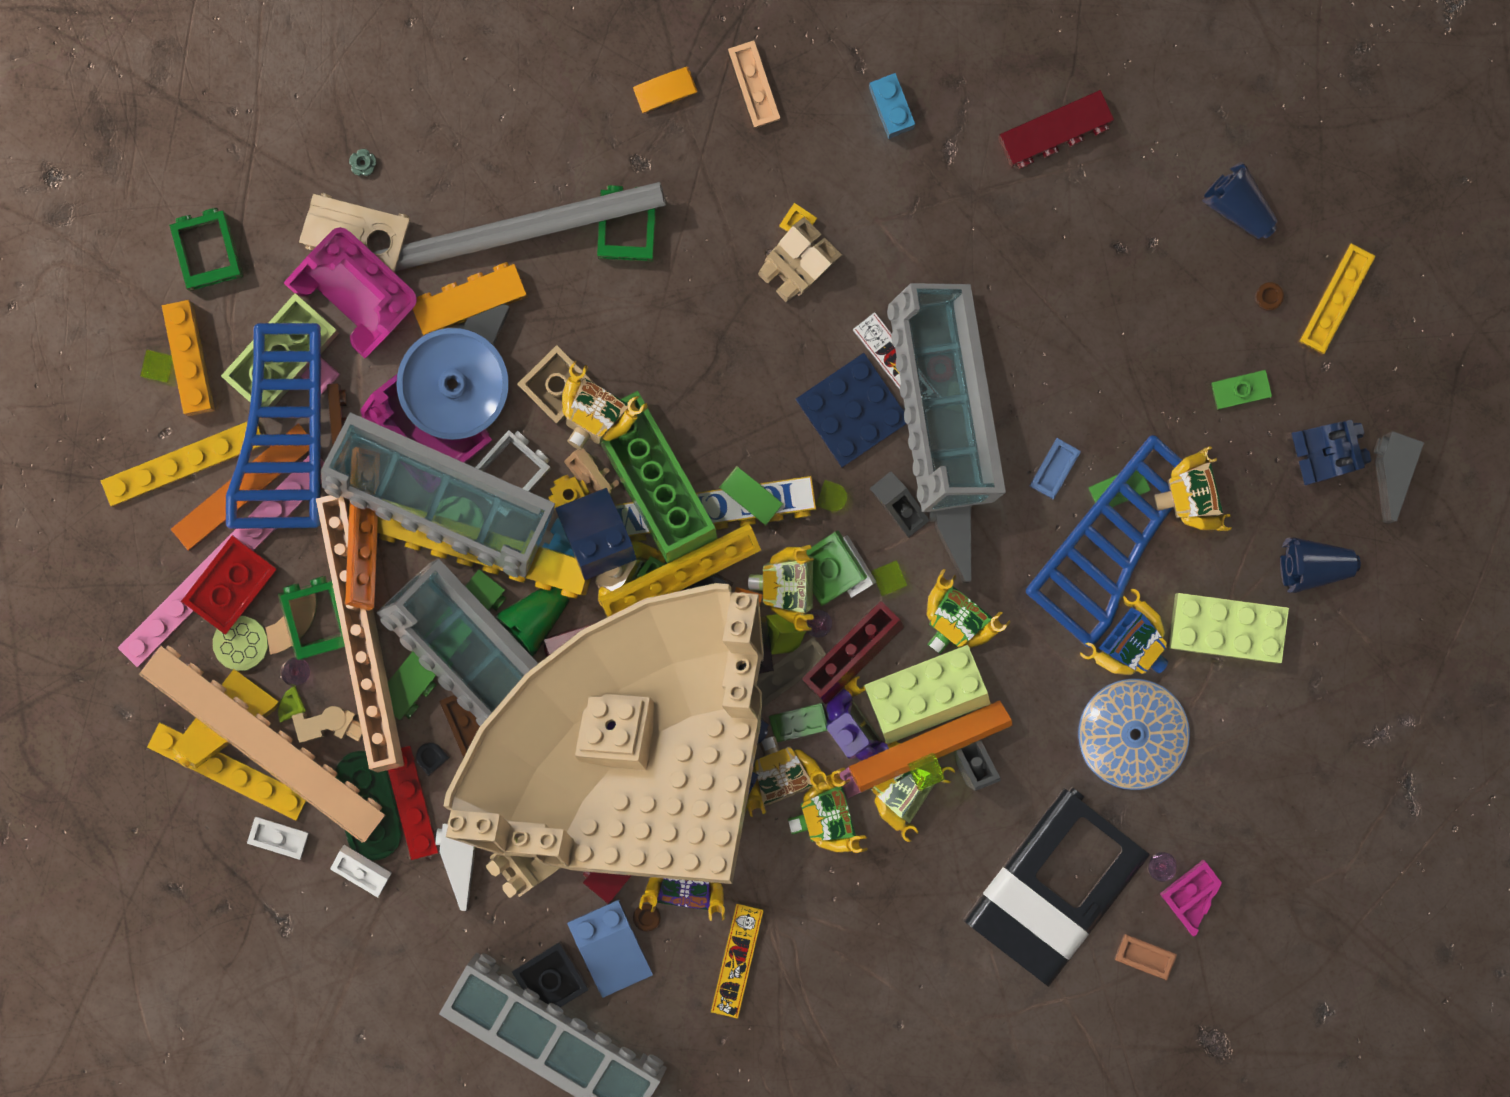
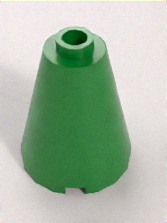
M552 586L551 591L540 588L495 616L498 622L531 656L537 653L570 602L567 596L561 594L562 589Z

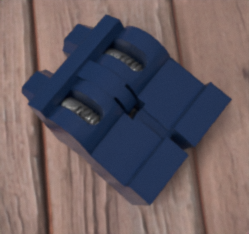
M1352 420L1291 433L1297 457L1307 456V459L1299 461L1305 485L1363 469L1365 464L1371 462L1369 450L1366 448L1360 449L1357 439L1364 436V429L1361 423H1353Z

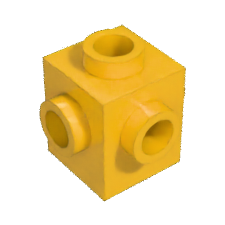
M565 475L553 482L555 486L550 488L553 495L548 498L551 502L555 503V509L589 495L590 492L584 480L578 482L575 476L570 478L569 475ZM566 490L574 492V497L571 500L564 498L563 494Z

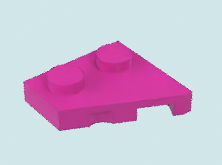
M1202 860L1162 891L1160 895L1188 932L1194 937L1197 935L1199 924L1204 914H1207L1211 906V900L1217 894L1222 882L1206 861Z

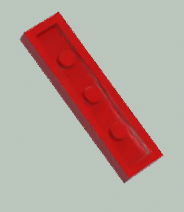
M410 745L401 748L404 766L390 769L388 773L411 860L437 854L439 851Z

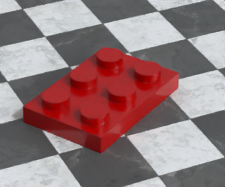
M232 535L181 602L226 635L277 568Z

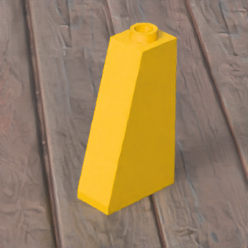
M235 669L232 670L222 683V686L226 689L224 694L232 700L234 697H237L249 706L246 710L253 716H256L258 713L266 718L278 707L279 701ZM195 718L173 747V753L176 754L174 759L185 768L191 765L196 769L230 743Z

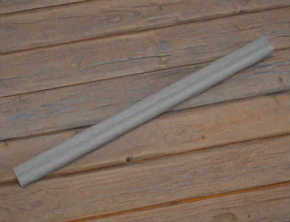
M657 182L403 244L395 271L665 206L666 201L661 183ZM387 248V249H383V250H379V251H375V252H372V253H374V254H382V253L386 252V251L388 250V248Z

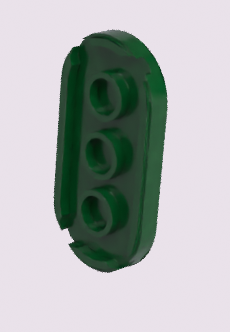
M366 751L349 753L337 764L335 771L338 775L335 778L343 784L348 781L360 790L358 795L366 801L368 798H371L381 805L382 809L380 812L385 816L365 842H360L345 830L347 841L352 850L367 859L381 860L397 850L403 833L388 770L375 772L369 769Z

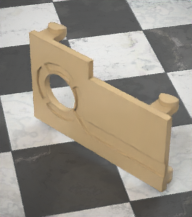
M321 193V196L313 194L299 243L306 246L305 249L313 250L333 229L341 227L350 231L368 248L369 236L373 232L384 231L390 236V247L386 252L375 255L395 273L410 219L405 214L399 213L397 216L335 200L328 194Z

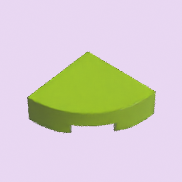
M296 686L287 690L280 701L278 709L280 723L291 719L293 715L306 712Z

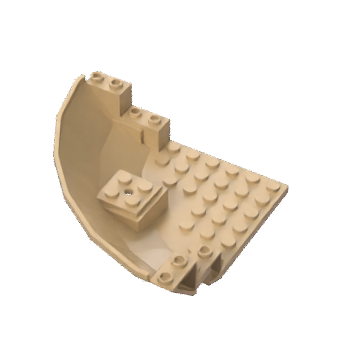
M719 583L641 600L581 630L528 671L479 727L445 795L443 806L451 810L446 838L502 856L535 857L541 864L575 871L733 884L761 726L762 692L757 686L764 651L759 595L744 592L735 593L731 591L729 584ZM741 664H747L744 670H738ZM609 722H616V726L614 729H607V725ZM524 835V841L517 843L518 838Z

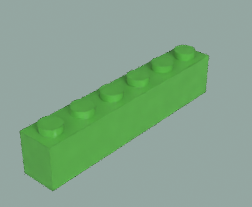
M480 569L465 586L489 612L492 608L497 611L507 599L503 596L506 590ZM450 607L446 609L425 637L452 613ZM458 617L428 646L451 669L454 665L451 659L457 652L462 654L472 642L468 638L473 631ZM413 651L388 681L394 716L399 720H403L404 717L410 719L419 708L416 703L421 696L424 695L427 698L437 686L433 682L437 676L420 664L419 657Z

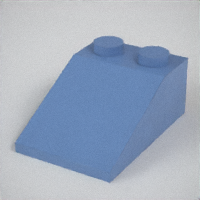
M620 899L567 923L602 998L653 975Z

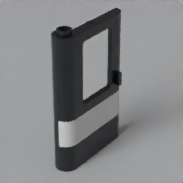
M1073 787L1069 791L1064 788L963 918L966 924L1048 987L1150 856L1139 845L1082 802L1084 796ZM1084 817L1121 846V851L1078 907H1072L1036 878V874L1076 821Z

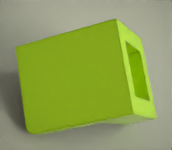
M778 614L766 615L771 653H789L799 648L806 631L796 630L794 624L786 621Z

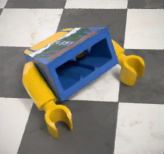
M1131 589L1130 591L1137 599L1134 602H1130L1123 596L1124 604L1131 608L1099 647L1103 652L1099 653L1095 645L1085 643L1093 648V654L1091 656H1086L1081 652L1080 654L1087 660L1095 659L1096 664L1114 674L1132 675L1136 671L1145 674L1150 667L1156 673H1161L1168 665V660L1161 655L1167 647V642L1163 639L1165 631L1161 617L1145 601H1140V593L1136 589Z

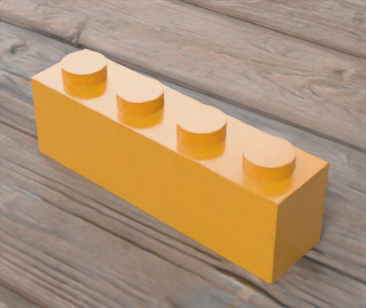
M508 262L493 267L494 272L483 276L482 272L467 277L468 282L458 286L454 282L442 287V292L432 296L431 292L416 297L413 311L423 336L436 330L451 328L464 323L467 318L500 305H510L528 298L515 264L509 266Z
M185 300L161 305L183 414L192 416L215 411L193 302Z

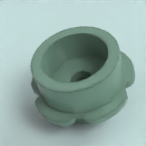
M359 149L357 153H353L350 156L349 164L352 166L351 171L358 176L370 175L376 165L375 156L366 149ZM361 160L365 161L364 165L360 164Z

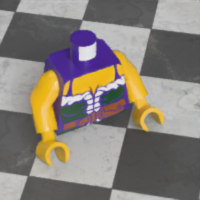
M650 877L645 894L642 895L639 903L640 909L643 903H651V912L655 911L657 903L708 910L710 921H712V914L715 912L721 913L722 920L725 919L723 886L721 883Z

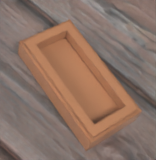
M1124 934L1114 960L1167 980L1177 954Z

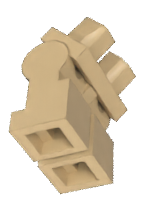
M805 217L790 228L780 240V243L767 256L764 265L758 273L768 284L777 275L784 281L776 292L785 302L796 295L800 297L842 256L826 238H823L817 244L814 243L822 234Z
M330 706L321 715L311 718L307 717V713H299L292 716L299 743L326 737V730L335 732L334 735L341 739L349 736L356 741H361L363 738L360 722L355 720L358 714L350 710L346 711L341 707Z
M520 836L517 840V843L523 842L525 836ZM496 853L490 856L491 860L486 865L491 875L496 877L502 873L508 881L502 886L503 891L509 898L516 895L522 896L560 869L559 867L541 864L535 857H507Z

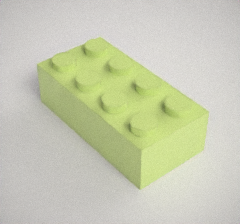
M296 293L269 322L319 324L321 327V353L339 334L332 325ZM265 334V351H309V334ZM253 341L221 375L249 402L251 401L253 377ZM264 362V379H299L308 369L309 362ZM263 390L261 407H274L288 390Z
M1176 593L1168 649L1282 663L1289 608Z
M968 645L864 685L886 744L990 705L988 692Z

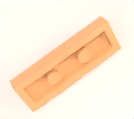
M755 41L729 48L728 52L754 129L779 121L780 116Z

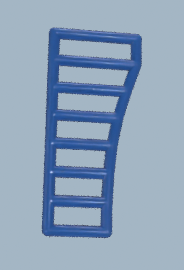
M257 323L253 328V377L250 411L242 448L226 493V526L230 529L317 528L321 523L316 502L317 498H321V327L317 323ZM265 334H309V351H265ZM264 362H309V379H264ZM263 390H309V406L261 407ZM259 418H309V434L256 433ZM309 445V462H249L253 446ZM245 473H309V489L239 490ZM309 500V517L237 518V501Z
M1155 435L1147 438L1026 588V594L1088 648L1092 647L1085 643L1095 645L1111 626L1124 591L1139 559L1162 522L1173 509L1172 507L1160 511L1156 510L1126 483L1137 470L1161 493L1170 491L1168 483L1143 461L1153 449L1174 468L1182 459ZM1118 492L1150 519L1142 534L1109 505ZM1101 513L1136 543L1128 558L1091 526ZM1083 535H1086L1123 568L1116 584L1074 548ZM1066 556L1111 594L1106 611L1057 570V567ZM1049 577L1100 621L1090 634L1039 591Z

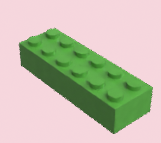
M638 391L621 399L628 403L630 399L639 396L635 401V406L638 409L645 403ZM647 408L644 412L637 414L638 418L626 434L611 441L604 440L601 446L668 564L716 540L717 534L713 522Z

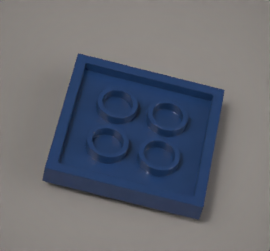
M862 353L795 399L841 468L907 424L904 420V410L865 353Z

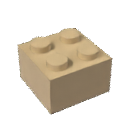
M556 345L518 383V386L558 426L566 418L562 413V394L568 377L571 376L569 368L573 361ZM576 364L574 365L576 372H583ZM586 374L580 378L581 382L584 378L593 382Z

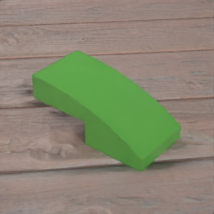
M737 466L719 487L764 525L770 521L783 505L782 502Z

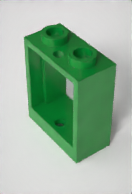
M609 185L607 190H601L600 196L623 191L624 187ZM656 208L648 210L646 247L605 245L607 220L600 221L598 230V259L653 262Z
M218 208L205 210L202 212L203 216L192 218L191 215L176 218V223L169 225L186 289L190 292L243 277L227 214L223 210L219 211ZM219 221L230 266L192 276L180 232Z
M326 576L311 579V585L300 587L299 583L283 587L284 592L278 593L293 652L297 660L345 647L332 579L327 580ZM328 590L340 634L300 644L289 600Z

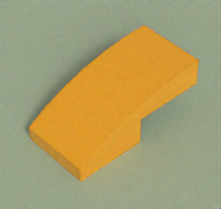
M687 66L633 87L642 113H648L668 103H675L698 93L690 69Z

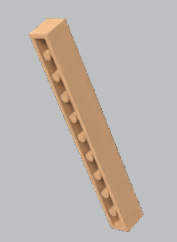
M331 495L317 498L316 502L369 769L381 772L402 767L404 762L373 609L365 610L345 605L350 500L342 496L335 498Z
M160 646L139 673L141 677L360 842H365L385 816L380 812L382 809L381 805L371 798H368L367 801L358 795L360 790L348 781L343 784L335 778L338 773L328 765L319 766L313 761L315 756L303 747L298 750L291 744L293 739L281 730L278 733L274 732L269 728L271 723L258 713L256 716H253L246 710L249 706L239 698L234 697L233 700L224 694L226 689L215 680H212L210 683L202 677L204 672L192 663L188 666L179 660L181 655L172 647L167 646L165 649Z

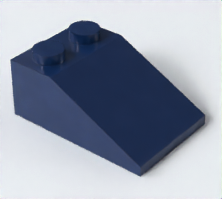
M607 488L555 508L584 580L637 560L633 545Z

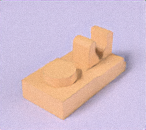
M584 448L582 450H575L564 461L578 481L584 480L590 494L607 488L609 494H611V491L619 485L618 480H615L613 483L607 482L605 475L610 470L604 468L599 471L593 457Z

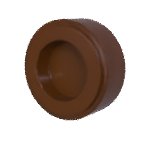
M1267 282L1257 289L1255 300L1260 308L1267 311L1275 310L1282 304L1284 292L1278 284Z
M649 903L643 904L641 909L639 906L636 908L633 914V922L639 930L648 932L658 927L661 914L657 907L654 912H651L652 904Z

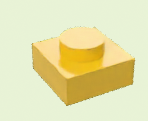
M794 203L779 227L788 232L803 217L812 225L816 222L817 217Z

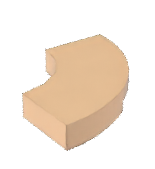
M317 593L289 600L299 640L305 635L314 620L317 608ZM284 616L277 623L265 627L270 655L280 653L292 647Z

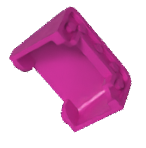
M341 227L333 229L284 282L293 293L302 297L309 296L318 289L357 326L350 335L351 345L364 359L389 335L416 304L414 291L350 231Z
M397 374L375 390L360 411L362 418L466 464L492 441L486 429L474 436L453 440L438 438L419 429L407 417L400 404L397 393ZM399 460L426 491L432 493L439 488L442 481L440 477Z

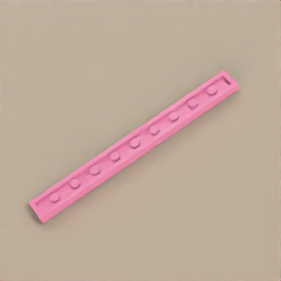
M309 456L303 462H309ZM321 459V469H322V467H323V465H324V463H325L322 459ZM291 473L275 490L309 489V473ZM305 500L263 501L248 517H289ZM277 528L235 529L118 649L136 667H140L194 612L182 603L181 600L229 538L234 535L255 551Z

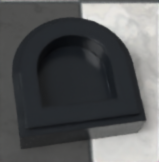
M425 743L419 747L416 753L418 765L428 776L450 758L436 743Z

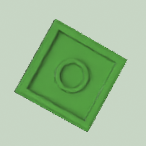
M839 530L812 546V549L807 550V556H813L814 558L813 594L821 606H824L867 578L866 573Z

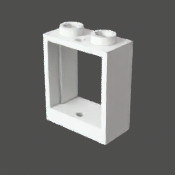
M508 430L475 468L485 471L507 445L512 442L541 468L523 487L524 490L531 492L551 470V467L547 465L550 459L539 449L535 453L526 445L530 441L519 431L513 434ZM485 498L487 501H489L491 504H493V502H492L491 500ZM505 506L498 508L507 518L514 511Z

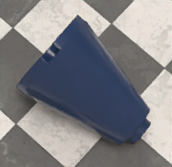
M1243 162L1238 163L1230 168L1233 172L1232 174L1227 176L1222 174L1204 194L1205 199H1202V201L1208 207L1257 239L1261 237L1266 239L1276 231L1277 226L1275 224L1278 219L1247 166Z
M1295 537L1286 538L1282 545V548L1287 549L1286 555L1280 556V572L1283 585L1290 587L1287 590L1288 593H1297L1352 578L1361 567L1360 557L1352 549Z

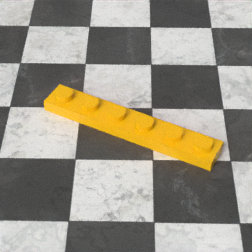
M247 422L100 480L110 506L113 507L239 456ZM259 426L256 434H262ZM253 446V449H252V450L257 449V448L262 447V446Z
M747 524L599 597L606 616L609 617L646 598L678 592L761 551L752 527Z
M159 722L147 748L176 761L174 759L176 754L173 753V747L182 737L183 733ZM220 751L196 769L191 765L188 767L295 821L298 820L307 802L281 781Z

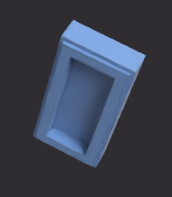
M1056 438L1029 486L1054 500L1081 451Z

